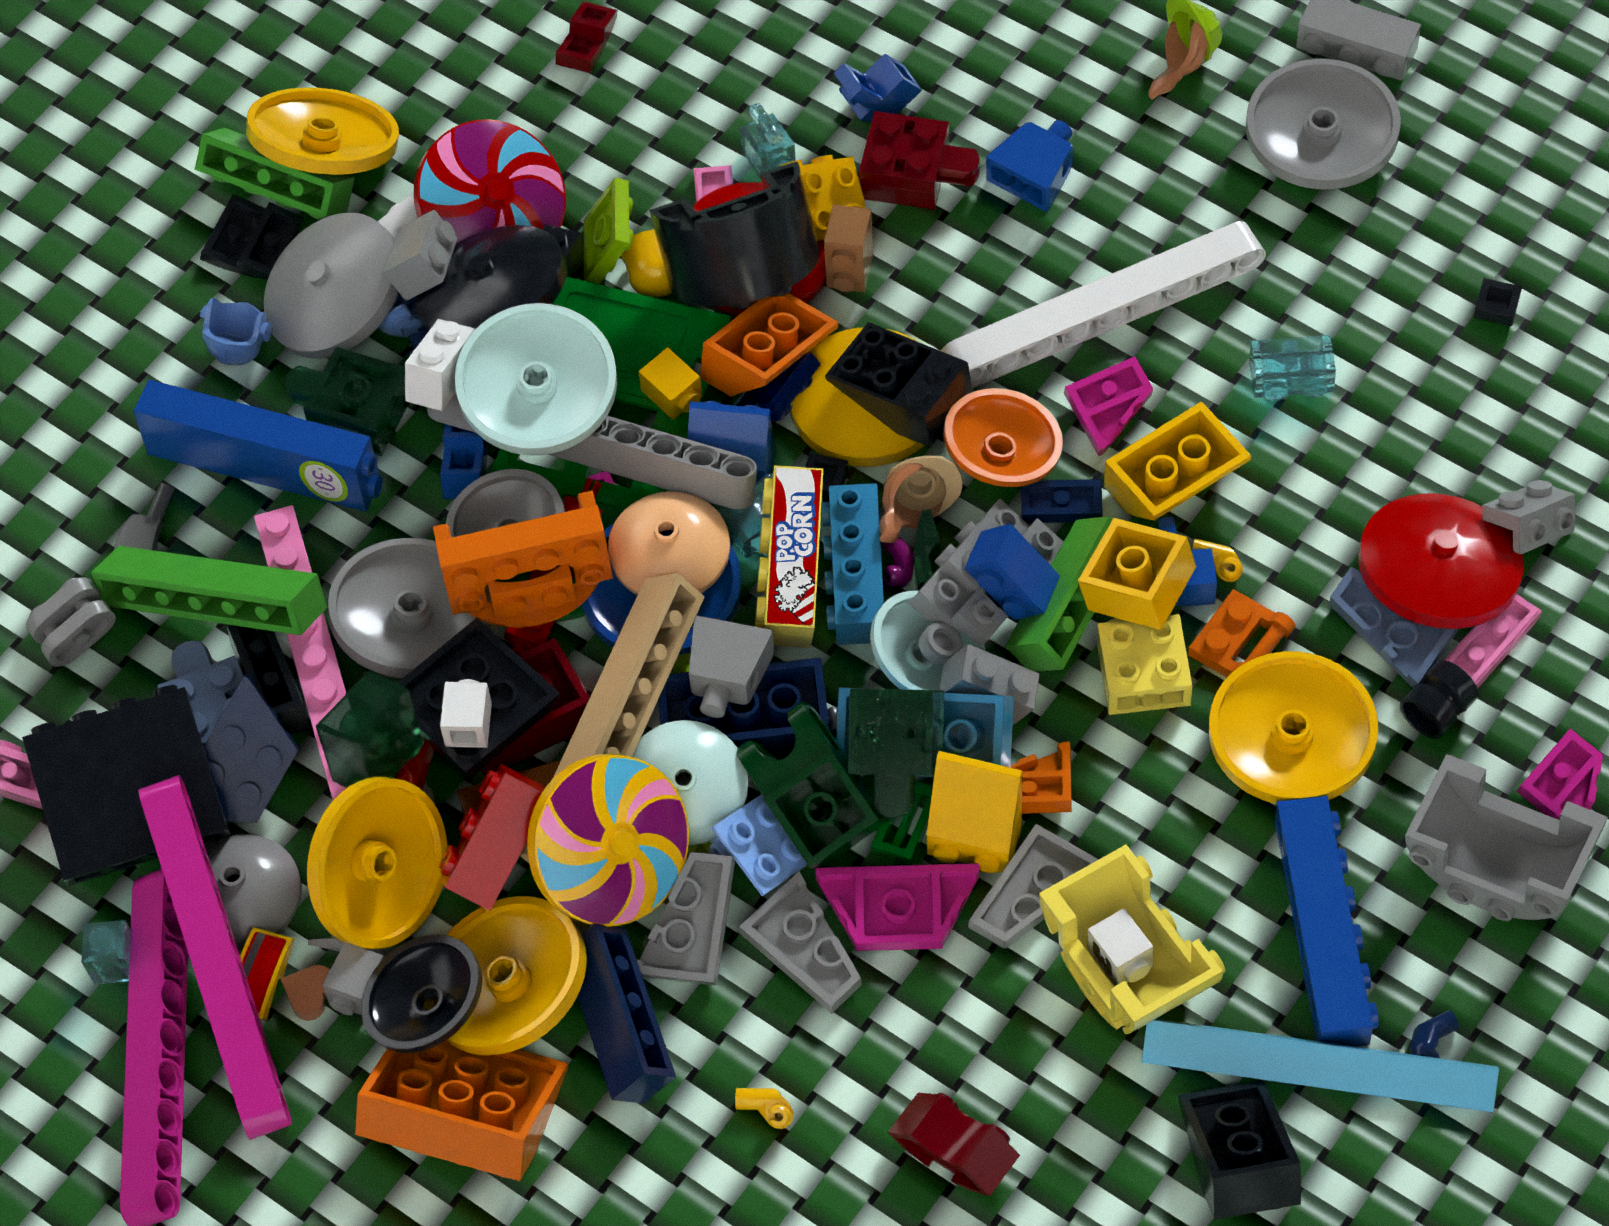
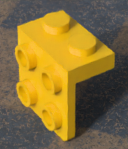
M825 155L811 159V164L806 165L802 164V160H796L800 167L817 240L824 241L833 204L866 209L854 158L851 156L833 159V155ZM791 161V162H788V163L781 164V165H779V167H780V166L787 165V164H790V163H793V162H796V161Z

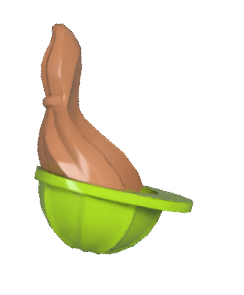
M1190 0L1167 1L1166 13L1169 28L1165 38V52L1168 68L1152 82L1149 88L1150 99L1153 100L1157 96L1171 91L1183 76L1192 73L1203 63L1212 59V54L1222 40L1220 21L1212 10L1192 3Z

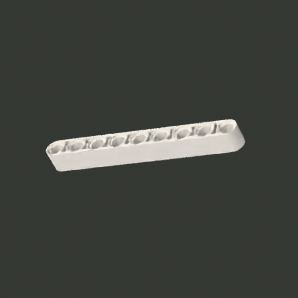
M1238 221L959 337L945 345L941 351L968 362L973 389L1256 269L1264 261L1266 252L1247 223Z

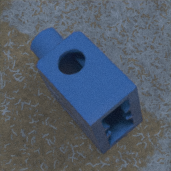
M1060 120L1054 121L1048 130L1032 122L1025 123L986 157V180L1048 212L1073 165V146L1068 142L1073 134L1071 128Z

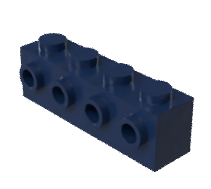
M593 924L581 934L586 947L587 963L584 981L577 997L611 1099L614 1101L645 1103L675 1079L676 1074L626 928Z

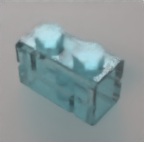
M1330 335L1250 341L1249 367L1254 398L1265 397L1270 401H1278L1284 399L1287 395L1305 394L1307 397L1317 398L1325 395L1327 392H1334L1336 368Z

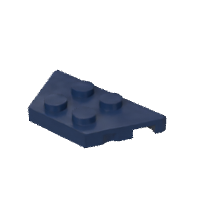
M246 674L240 681L206 741L204 750L227 821L257 823L299 751V747L290 734L284 730L278 716L271 706L267 705L254 686L255 683L252 678Z

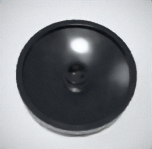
M510 225L489 229L455 245L444 281L415 296L416 312L427 332H429L438 319L453 321L457 324L476 329L493 315L511 307L533 303L552 304L565 283L567 263L557 241L552 235L542 229L526 225Z

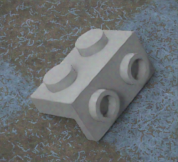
M1531 481L1524 488L1514 492L1503 493L1498 499L1483 504V520L1513 530V551L1518 554H1524L1574 531L1576 518L1575 494L1553 487L1548 481Z

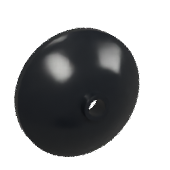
M440 934L421 936L394 949L375 968L367 981L362 995L361 1015L363 1024L370 1036L382 1047L398 1053L425 1051L449 1039L466 1023L479 1000L482 988V971L477 957L462 941Z

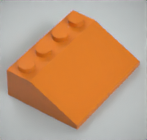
M447 1040L433 1048L415 1053H398L386 1049L358 1093L355 1135L453 1162L461 1166L492 1173L500 1177L521 1181L538 1149L567 1073L568 1063L519 1049L499 1055H476L456 1048Z

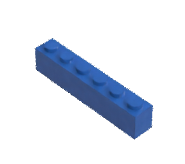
M1328 796L1277 801L1275 827L1315 1039L1319 1042L1355 1047L1370 1045L1372 1030L1379 1026L1378 1012L1375 1002L1368 1003L1366 989L1371 988L1370 971L1367 963H1360L1358 951L1363 950V937L1360 925H1353L1351 912H1355L1356 908L1355 896L1352 886L1345 887L1343 874L1348 873V861L1345 848L1338 849L1336 836H1340L1341 833L1338 812L1330 810Z

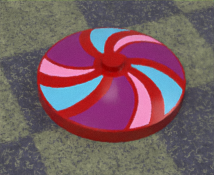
M483 119L465 122L451 128L429 147L422 157L415 175L413 197L417 217L419 218L435 210L443 221H447L453 227L457 236L456 244L480 232L502 226L526 225L543 229L545 224L559 228L562 226L566 209V192L560 169L549 150L535 136L511 123Z

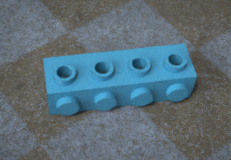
M877 483L829 486L830 502H822L823 526H831V536H823L824 560H832L833 570L825 571L826 595H834V605H827L828 630H836L837 645L871 643L870 631L872 621L877 611L884 604Z

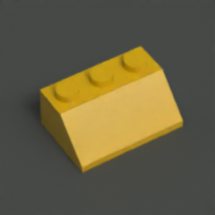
M1201 401L1106 460L1104 488L1128 515L1154 521L1250 461L1251 455Z

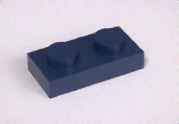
M1101 479L1040 480L1030 485L1021 486V518L1026 523H1033L1037 518L1042 523L1075 522L1080 519L1103 517Z

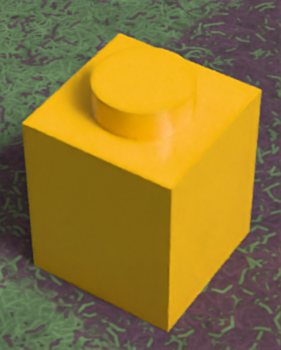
M668 347L638 371L641 391L672 420L676 419L683 412L688 413L690 402H699L702 397L700 376Z

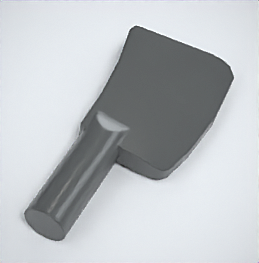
M166 483L159 484L147 515L133 514L129 516L116 540L114 550L118 546L156 551L158 539L164 525L162 520L174 492V488Z

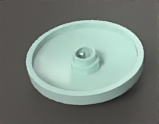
M533 303L503 310L484 321L474 330L459 354L455 370V387L458 402L465 419L484 440L511 453L546 455L577 445L589 437L602 424L610 412L615 399L617 371L614 355L607 339L589 319L562 306Z

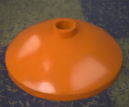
M982 389L963 396L949 410L943 428L945 447L953 461L970 476L982 482L1001 487L1026 486L1045 478L1057 465L1063 447L1061 429L1050 411L1035 399L1008 389Z

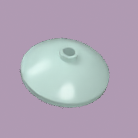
M906 591L894 595L880 607L872 621L870 640L875 659L888 679L902 691L939 692L943 665H937L927 660L919 648L921 634L930 624L936 621L926 620L909 604V601L918 591ZM955 629L962 639V648L970 644L985 651L984 645L980 647L970 637Z
M680 720L657 726L642 736L632 757L656 767L676 788L687 814L689 847L712 841L717 836L712 827L745 805L748 792V776L746 769L737 756L738 748L724 733L705 723ZM681 772H687L692 776L691 782L686 786H680L676 783V776Z

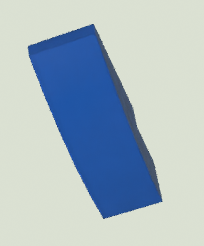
M445 424L443 433L444 454L440 472L443 499H456L469 484L486 475L489 442L477 433Z

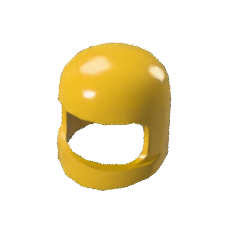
M655 230L642 231L633 235L630 249L627 252L624 251L621 255L631 287L638 294L653 298H661L672 294Z

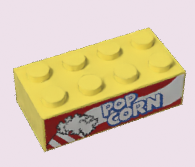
M774 465L772 479L765 478L762 514H768L769 518H762L759 553L767 554V558L760 557L757 593H765V597H757L755 627L772 630L774 646L811 648L815 628L823 469Z

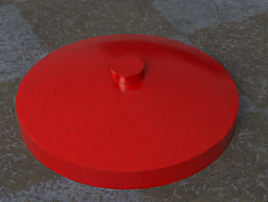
M1427 493L1410 495L1386 504L1368 521L1362 534L1358 552V563L1363 580L1372 594L1384 606L1407 620L1435 628H1468L1496 618L1513 602L1518 593L1524 571L1523 554L1513 551V532L1510 529L1484 521L1482 506L1463 498L1445 494Z

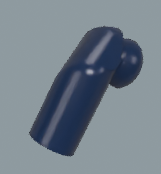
M1447 1010L1419 1024L1414 1029L1409 1047L1410 1054L1433 1058L1440 1057L1435 1049L1438 1046L1439 1039L1459 1029L1458 1021L1451 1010Z

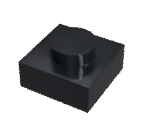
M1483 278L1474 318L1512 326L1522 286Z
M809 453L805 466L806 468L823 469L822 499L829 500V486L844 485L849 470L847 460Z

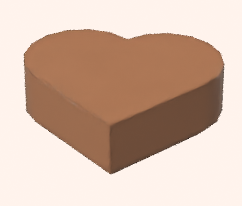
M324 965L310 966L281 978L292 1009L296 1016L302 1020H315L325 1010V999L327 997L323 983L330 969Z

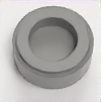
M935 622L930 624L921 634L919 648L927 660L937 665H943L962 649V639L959 633L950 625L943 622Z

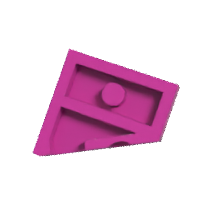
M1135 356L1067 385L1064 389L1066 399L1098 456L1103 455L1152 396L1153 387Z
M1570 728L1525 779L1516 792L1543 814L1560 820V814L1567 801L1591 810L1592 805L1595 803L1596 781L1601 771L1603 754Z

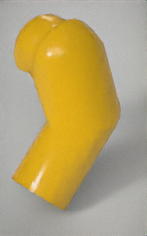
M1196 538L1193 539L1191 550L1212 548L1215 572L1220 579L1226 582H1234L1241 577L1243 566L1231 547Z
M736 1088V1110H758L769 1125L777 1129L786 1128L793 1121V1109L778 1090L773 1088Z

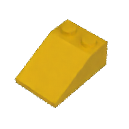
M939 751L936 758L926 834L927 854L934 856L937 860L944 863H979V870L986 873L1003 872L1015 855L1022 831V770Z

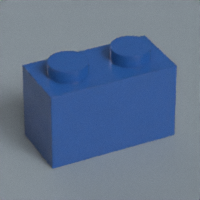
M1011 523L981 531L964 568L1013 620L1045 613L1060 578V575Z

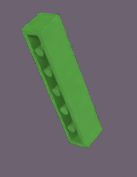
M118 546L91 572L96 588L100 592V600L105 601L109 607L294 635H302L327 608L317 573L126 546Z

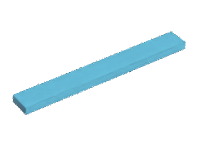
M1155 1019L1146 1024L1142 1063L1487 1112L1494 1111L1499 1067L1162 1019Z

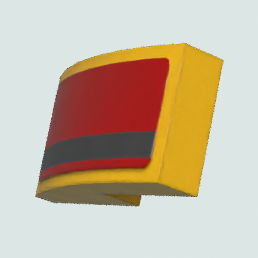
M253 927L240 958L259 1018L267 1020L278 980L284 977L295 939Z

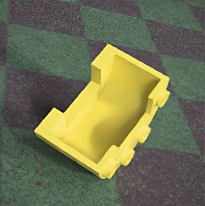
M1127 844L1040 892L1039 899L1050 933L1058 932L1059 945L1063 949L1059 953L1084 995L1113 1028L1117 1030L1125 1026L1122 1028L1124 1033L1130 1034L1219 983L1223 973H1225V967L1219 955L1214 950L1208 951L1199 939L1193 942L1188 939L1183 941L1176 931L1177 926L1171 914L1165 908L1160 910L1150 897V879L1153 877L1150 866L1141 855L1136 857ZM1125 908L1153 945V967L1142 979L1136 982L1123 981L1115 986L1088 950V929Z

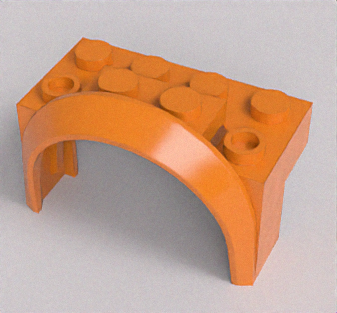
M593 491L578 494L577 498L580 509L456 537L451 536L450 527L447 523L433 526L436 548L452 615L466 612L480 621L502 627L521 628L537 626L569 614L591 596L599 582L613 579L605 532ZM557 565H561L550 573L531 580L519 582L494 581L497 579H511L517 574L533 570H551ZM569 566L573 567L576 579V582L574 584L572 582ZM487 585L489 587L492 603H489L487 601L485 593V587Z

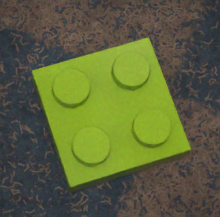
M614 177L584 219V281L600 284L607 273H611L614 270L617 260L624 251L627 252L631 247L633 230L629 228V216L632 211L633 200L629 197V181Z

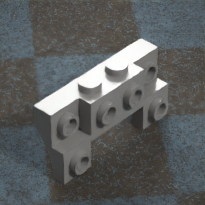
M999 499L976 525L970 520L954 537L959 542L956 548L950 543L935 559L934 562L939 568L909 601V604L926 620L948 624L970 637L982 647L1008 615L984 594L986 591L964 569L980 532L1011 523L1050 565L1062 546L1063 541L1038 518L1031 525L1027 524L1006 503Z

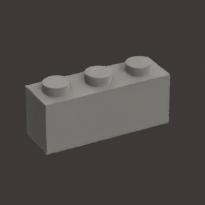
M1310 0L1298 25L1296 48L1306 50L1311 54L1349 62L1366 70L1376 72L1381 76L1403 81L1418 49L1421 24L1345 0Z

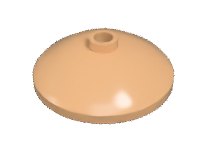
M658 492L635 501L619 515L609 535L608 554L611 567L618 580L636 595H638L645 579L679 573L702 593L710 588L723 573L730 555V538L724 519L707 501L684 492ZM665 530L673 531V533L669 536H663L660 534L662 531Z

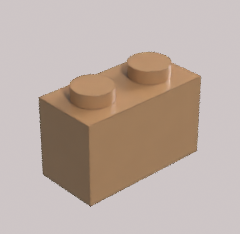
M833 204L824 240L827 288H835L842 292L856 291L865 293L873 259L871 209Z

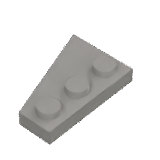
M1035 824L970 918L968 928L1000 947L1007 948L1045 919L1039 899L1040 892L1099 859Z
M690 852L668 896L669 902L658 924H654L648 936L649 942L640 960L637 959L642 977L717 985L735 860L732 856Z
M799 871L739 926L740 934L831 1014L862 985L859 973L838 937H835L824 918L823 911L817 901H814Z

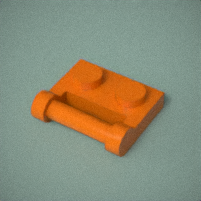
M1233 589L1189 646L1188 656L1227 678L1246 662L1272 653L1282 638L1289 637L1296 625L1288 615L1282 612L1275 613ZM1260 626L1268 630L1244 662L1238 663L1234 661Z

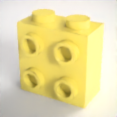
M1180 614L1169 615L1162 630L1118 618L1111 619L1105 623H1098L1097 649L1109 715L1191 706L1192 680Z

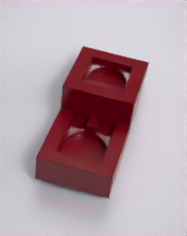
M583 1L570 19L569 34L556 51L555 64L591 73L610 37L618 10Z

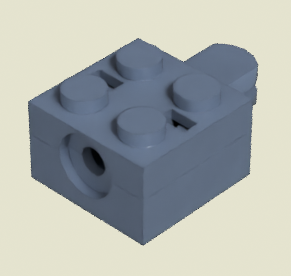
M187 641L177 646L172 652L171 662L177 678L157 686L161 688L168 685H177L178 689L186 688L190 694V703L204 747L242 680L243 674L235 655L214 663L208 648L202 642Z

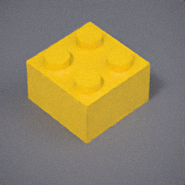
M1113 518L1079 577L1078 583L1089 611L1162 630L1196 569V564L1186 536Z

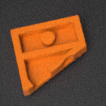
M1070 741L1057 744L1058 752L1040 759L1035 754H1032L1011 765V768L1022 770V814L1072 812Z

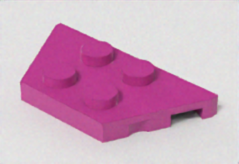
M979 863L816 868V881L856 951L942 949L980 877Z

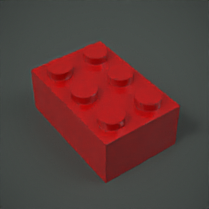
M500 764L496 772L488 771L478 791L481 793L480 797L482 800L476 810L469 807L460 823L458 830L461 831L460 835L462 837L457 847L449 845L438 867L441 868L440 873L442 874L444 888L491 911L527 843L530 819L545 786Z

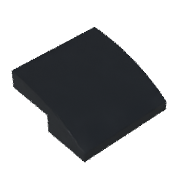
M232 194L201 251L200 260L228 271L268 280L274 264L287 245L295 238L304 217L271 202L264 208Z

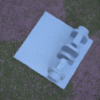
M763 794L714 825L712 830L717 836L712 839L709 847L710 854L732 856L761 896H764L808 865L763 798L765 797Z

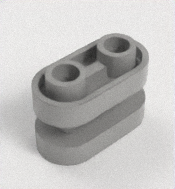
M85 577L71 578L45 603L31 611L26 622V628L34 641L42 644L41 651L50 665L59 667L76 660L103 637L115 624L116 616L108 604L100 600V592L91 579Z

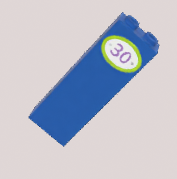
M148 380L133 410L147 453L151 456L367 512L372 499H377L382 490L383 477L379 474L377 454H374L370 436L153 380Z

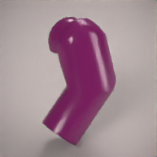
M899 536L897 542H882V547L894 559L893 565L885 568L884 571L888 574L883 575L889 587L898 586L903 588L912 580L915 553Z

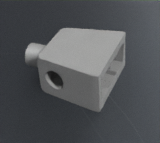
M695 615L689 680L691 693L703 697L700 706L703 714L713 718H721L725 714L728 702L745 705L751 701L774 654L772 630Z

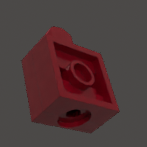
M874 111L859 169V182L864 200L935 210L941 183L972 186L977 182L980 176L979 154L976 149L950 146L948 121Z

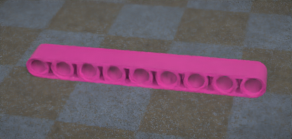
M180 775L138 790L140 801L244 1130L249 1140L288 1127L292 1125L291 1115L184 782Z
M162 868L137 878L132 887L120 1211L123 1220L128 1226H151L176 1217L180 1209L188 950Z

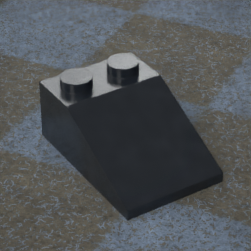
M1264 1080L1179 1095V1105L1202 1191L1214 1220L1301 1204V1163Z

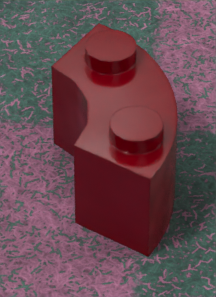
M917 1093L887 1132L905 1150L927 1167H930L933 1161L955 1174L951 1182L986 1196H990L1020 1156L1009 1144L1010 1137L1004 1130L994 1124H984L967 1116L959 1110V1106L952 1098L943 1093Z

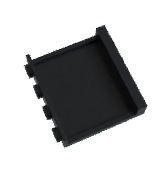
M177 685L164 686L152 692L153 697L137 701L136 697L125 698L113 703V709L98 714L96 710L83 711L73 715L72 722L56 726L55 722L44 723L32 728V734L22 737L62 877L69 886L159 859L138 790L180 775L188 792L204 844L232 836L228 821L221 807L190 703V694L185 687L178 689Z

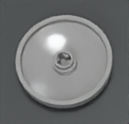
M1334 59L1302 60L1274 71L1255 89L1249 101L1246 116V134L1249 146L1258 161L1267 170L1294 185L1323 190L1356 185L1378 173L1388 163L1396 150L1401 126L1399 107L1389 88L1366 69L1349 62Z
M359 213L331 215L313 223L299 233L277 259L266 284L264 312L267 314V322L272 325L271 333L295 354L316 359L344 353L369 337L383 322L398 295L396 288L382 273L393 246V235L378 221Z
M391 539L361 550L340 568L329 591L328 616L330 628L342 650L363 667L376 673L396 678H404L475 619V617L466 612L452 615L436 543L434 540ZM487 585L485 587L487 601L489 603H492L489 587ZM483 622L490 629L491 624Z

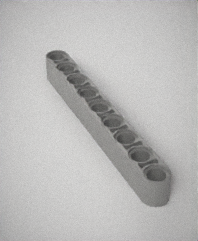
M456 393L443 411L427 407V412L431 419L476 433L465 419ZM607 416L602 424L582 442L566 450L549 454L666 490L689 493L707 502L731 509H745L750 507L755 501L757 466L751 458Z

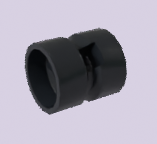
M1441 660L1425 674L1421 683L1415 685L1402 698L1399 706L1404 718L1415 730L1428 738L1439 739L1456 722L1457 716L1465 712L1477 700L1479 692L1473 679L1463 669L1450 661Z

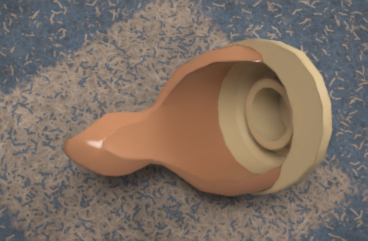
M942 456L914 457L905 459L889 471L883 486L882 502L885 512L880 520L879 530L881 536L879 540L884 543L897 542L901 527L916 529L920 517L921 526H924L934 519L935 516L949 508L961 495L963 485L962 476L957 466Z

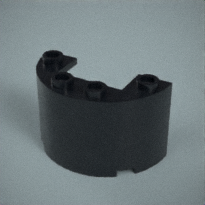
M797 161L760 173L764 190L696 212L687 198L649 210L671 293L677 299L685 302V305L689 307L732 305L734 309H744L753 305L756 300L769 296L779 297L788 294L792 290L791 286L801 281L815 268L820 258V248Z

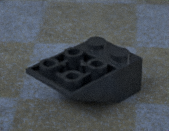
M870 322L865 325L825 375V379L895 433L930 448L942 434L946 416L951 407L960 398L973 392L967 361Z

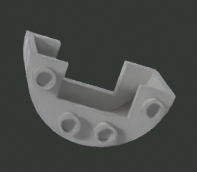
M1446 754L1405 834V842L1410 852V860L1418 865L1435 882L1448 890L1447 894L1452 900L1463 905L1473 904L1485 909L1499 920L1510 921L1512 918L1540 920L1559 914L1567 905L1608 817L1567 801L1560 814V820L1485 791L1486 769Z

